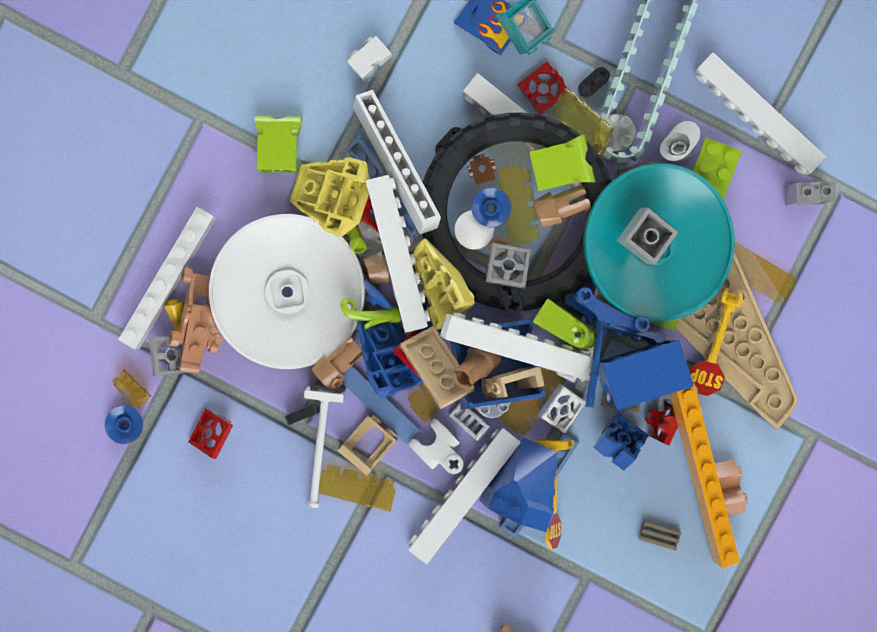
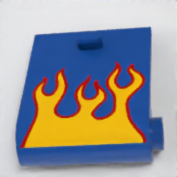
M469 0L454 21V24L484 42L494 53L502 55L511 40L496 18V15L510 9V3L505 0ZM522 10L513 18L519 29L528 18L526 10Z

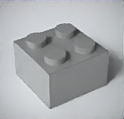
M640 208L617 241L646 264H656L678 232L649 208Z

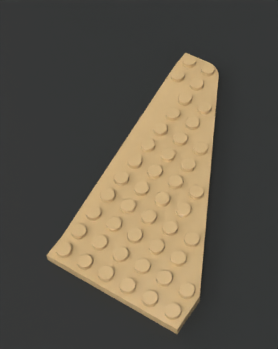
M734 252L729 274L717 294L698 311L680 318L675 329L708 360L724 311L722 309L724 303L721 302L723 288H728L727 294L732 293L738 296L739 292H743L741 307L735 306L734 312H731L716 363H718L725 375V380L761 417L774 428L779 429L796 408L797 395Z

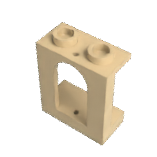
M539 366L519 368L481 379L485 398L508 397L505 384L513 381L517 382L518 389L544 386Z
M368 415L338 450L339 453L366 476L398 440L395 438L397 434L389 427L385 429L381 426L382 421L375 415L372 417ZM377 427L384 433V440L365 462L351 449L370 428Z

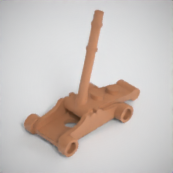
M185 267L181 273V283H186L188 286L179 331L171 330L168 344L176 347L179 343L183 344L178 370L198 374L205 348H208V352L217 353L219 344L223 342L221 333L218 332L210 307V276L193 273L192 269ZM199 296L206 297L207 302L204 306L197 305L196 300Z

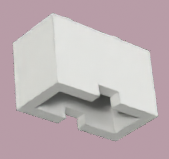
M377 36L373 39L371 37L363 43V48L359 51H353L348 56V65L362 81H365L375 72L374 67L377 64L381 67L392 57L391 52Z

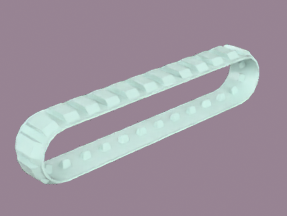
M641 0L643 4H640L634 18L637 23H633L628 35L631 41L626 42L621 54L625 59H620L615 71L618 77L613 78L609 88V92L612 95L606 97L602 107L606 112L605 114L601 113L596 124L599 131L594 134V147H598L600 151L599 156L605 162L610 160L615 163V166L627 165L629 159L636 161L645 151L643 145H647L653 133L650 127L656 124L659 116L656 109H660L663 105L666 95L662 92L669 88L672 79L669 73H673L679 59L675 56L679 55L685 43L682 37L685 38L691 26L689 20L695 15L698 6L695 2H698V0H690L689 4L684 5L682 8L685 16L682 23H677L675 29L679 32L676 41L670 42L669 47L672 49L670 58L664 59L662 64L666 69L663 77L657 78L656 83L660 86L656 96L651 95L650 102L653 105L650 114L645 113L643 117L647 122L643 132L639 131L637 134V138L640 139L638 147L632 146L629 149L632 153L631 155L625 156V152H618V155L612 153L614 150L610 146L608 148L605 146L604 142H607V136L603 135L604 127H610L611 121L607 119L610 110L616 109L618 105L614 101L617 90L623 91L624 85L620 82L623 74L630 71L631 67L627 65L630 54H636L637 49L633 47L636 37H642L644 31L640 29L643 19L649 18L650 13L646 11L649 1H655Z

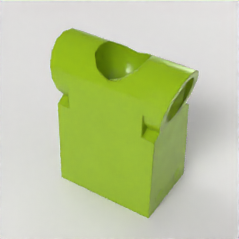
M254 116L258 131L257 170L260 173L298 174V136L303 116H286L278 120L271 116Z
M585 134L564 144L529 152L538 191L574 182H596L593 168L585 159L588 150Z
M549 299L546 300L533 320V323L570 345L583 350H589L595 345L596 332Z

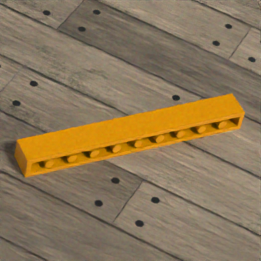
M694 384L693 387L671 393L670 397L711 555L716 564L721 568H725L739 563L740 560Z

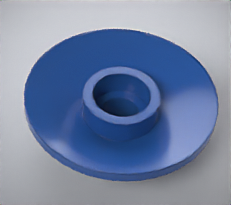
M487 188L480 191L474 197L471 207L475 220L485 227L500 226L508 219L511 212L509 198L504 192L495 188ZM489 205H492L494 207L493 212H489L487 210V207Z
M364 280L363 283L368 294L366 297L368 302L373 306L378 304L390 310L391 306L373 285Z
M118 406L112 409L106 416L105 431L114 442L128 444L135 441L141 435L143 419L140 413L133 407ZM123 421L128 422L129 425L127 428L123 427Z

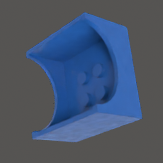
M534 319L498 325L502 326V330L508 331L509 328L520 331L519 335L526 336L527 333L532 334ZM450 341L452 354L459 365H461L468 356L467 350L471 346ZM501 355V363L488 377L519 368L535 366ZM479 379L473 384L474 391L460 398L459 402L460 409L463 410L546 397L541 387L518 389L517 382L513 381L505 384L508 397L485 398L482 391V381Z
M666 339L659 344L647 345L600 360L598 375L609 406L615 404L617 410L694 386L680 340Z

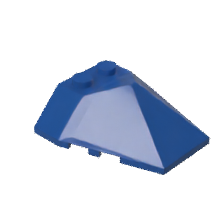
M360 320L357 322L367 378L377 396L385 398L412 389L423 383L421 378L393 352L407 337L399 323L383 322L365 329L364 326L369 321Z
M523 437L520 440L519 446L482 492L479 501L487 509L518 524L547 532L554 515V480L556 477L558 452Z

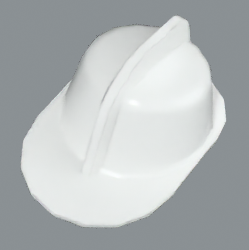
M684 121L673 128L660 145V153L664 159L681 162L690 156L701 134L696 123Z

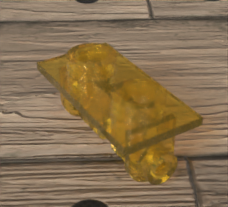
M125 369L112 380L113 386L122 394L126 391L129 392L126 398L134 407L140 408L144 406L151 397L147 390Z

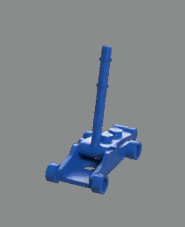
M582 288L576 294L570 293L563 298V305L567 309H575L585 317L588 325L596 328V339L585 407L593 408L594 399L596 398L595 391L597 378L599 377L598 372L603 339L607 331L612 332L617 337H631V340L637 342L645 340L650 345L662 343L665 340V335L659 331L655 333L647 331L650 327V322L646 317L635 319L593 297V293L589 288Z

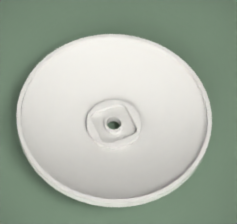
M295 214L263 217L237 231L226 242L215 260L209 282V301L213 318L226 341L241 355L253 362L278 369H296L316 364L323 354L326 357L330 356L352 335L357 327L359 320L344 315L340 304L344 298H352L357 305L356 311L363 310L365 287L361 266L355 253L351 251V247L344 238L325 232L318 225V220L315 223L313 218ZM284 287L292 288L293 295L286 298L282 295ZM347 304V307L351 310V305Z

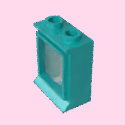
M536 0L514 2L509 5L510 9L506 12L496 15L519 55L534 53L538 50L537 46L539 44L548 42L551 39V35L556 32Z

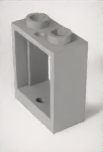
M835 181L803 182L786 186V206L823 205L836 201Z

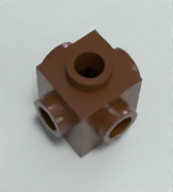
M484 154L474 156V161L470 162V166L467 169L470 178L474 177L476 185L496 179L494 171L497 168L494 159L490 160V157H485ZM480 165L485 166L486 169L484 172L479 171Z

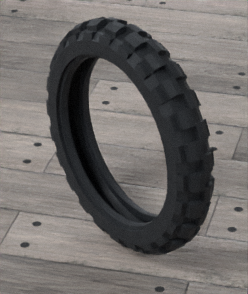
M524 112L496 114L480 119L452 136L435 155L426 171L422 183L441 219L438 228L423 233L422 237L427 239L460 272L469 291L474 296V302L499 310H506L499 290L500 284L486 282L487 274L471 265L460 253L453 241L447 219L448 198L453 182L470 159L491 146L521 141L548 148L567 143L580 136L572 128L557 120ZM587 142L588 150L585 159L593 168L596 182H581L586 191L585 196L589 199L592 208L599 194L611 182V178L599 154ZM591 208L587 211V218ZM584 233L576 250L564 264L545 276L526 281L524 289L518 288L523 302L522 310L541 308L547 299L557 303L566 295L576 292L591 278L584 256ZM505 285L502 287L503 290L508 291L509 295H512V286ZM511 297L509 308L517 310V306L520 304L519 302L515 303L514 298Z

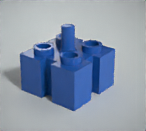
M618 412L606 424L602 435L597 439L593 448L604 457H612L611 462L624 471L636 460L641 451L640 448L644 445L649 435L638 426L633 428L629 425L630 420Z

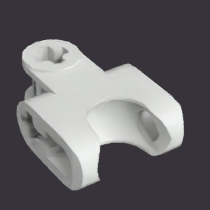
M433 418L430 421V426L436 433V441L431 445H425L414 438L408 442L409 446L431 469H434L440 463L447 472L457 474L463 469L464 465L462 457L454 450L460 444V441L437 418ZM451 459L453 461H455L456 459L459 461L457 464L458 468L450 467Z

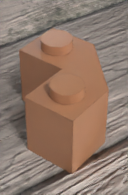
M734 459L715 463L728 516L745 513L748 498L746 493H742L740 488V478H742L740 466L736 465Z

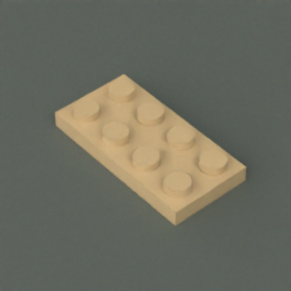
M434 326L400 344L404 354L440 409L474 391L473 385L470 388L464 389L454 382L453 372L460 365Z

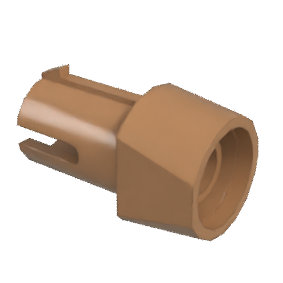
M583 185L552 196L551 192H548L532 201L543 228L562 223L561 219L583 210L587 212L591 208L587 197L568 203L569 200L586 194Z
M382 252L363 258L365 275L371 285L379 286L389 283L391 276L386 257L383 256Z
M349 337L330 356L326 357L323 354L311 370L328 389H336L341 386L342 381L346 378L343 374L363 356L362 348L352 337Z
M470 347L467 350L469 354L465 361L453 372L454 382L461 388H470L479 379L487 378L499 366L501 355Z

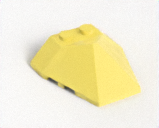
M349 157L338 161L330 160V162L302 164L289 201L300 211L313 218V222L316 223L318 220V225L325 232L342 237L360 223L369 196L366 180L370 179L367 163Z
M422 239L412 253L416 263L414 268L423 282L424 289L421 291H423L424 296L426 295L430 306L427 307L429 317L435 329L439 330L443 327L447 313L453 315L454 312L465 315L475 304L474 296L469 291L460 272L427 239Z

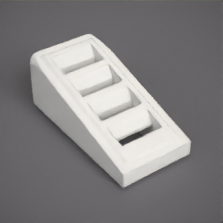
M459 403L449 416L476 441H480L491 429V426L471 409H465V413L458 418V414L462 411ZM470 414L471 417H470L469 420L464 424L463 421H464L465 418ZM476 419V424L470 429L469 426ZM480 425L484 426L477 434L475 433Z

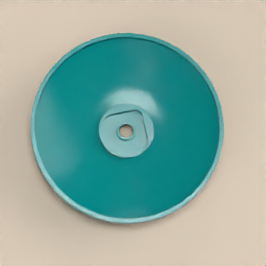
M672 164L644 165L619 175L603 189L595 200L585 225L584 256L593 283L603 297L618 310L635 318L646 317L649 321H672L686 317L701 309L717 294L724 284L734 256L735 236L729 210L720 194L699 174ZM640 208H649L678 232L656 264H646L617 241Z

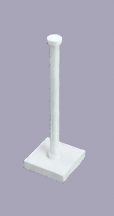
M309 384L305 389L304 398L321 401L310 501L307 503V506L311 508L319 507L317 500L328 402L343 403L347 390L345 388L328 389L326 386Z

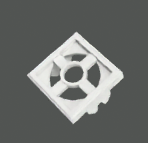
M559 383L538 416L565 433L586 401ZM569 395L565 402H557L561 396ZM567 405V410L560 414L561 407ZM554 406L556 407V415L552 419L550 411Z

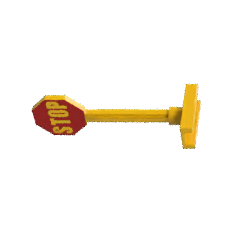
M726 287L723 288L721 302L724 303L722 308L724 311L709 358L691 366L690 370L692 381L698 388V394L710 396L722 388L725 375L718 363H716V359L731 312H734L735 306L740 308L743 301V292H739L738 296L732 293L727 294L728 288Z
M531 440L556 452L558 450L574 448V440ZM557 470L554 480V515L547 532H545V541L549 549L557 548L561 538V520L558 513H556Z

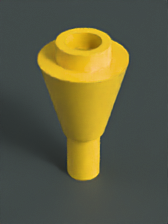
M171 299L167 301L164 307L174 324L175 331H179L183 302L178 299Z

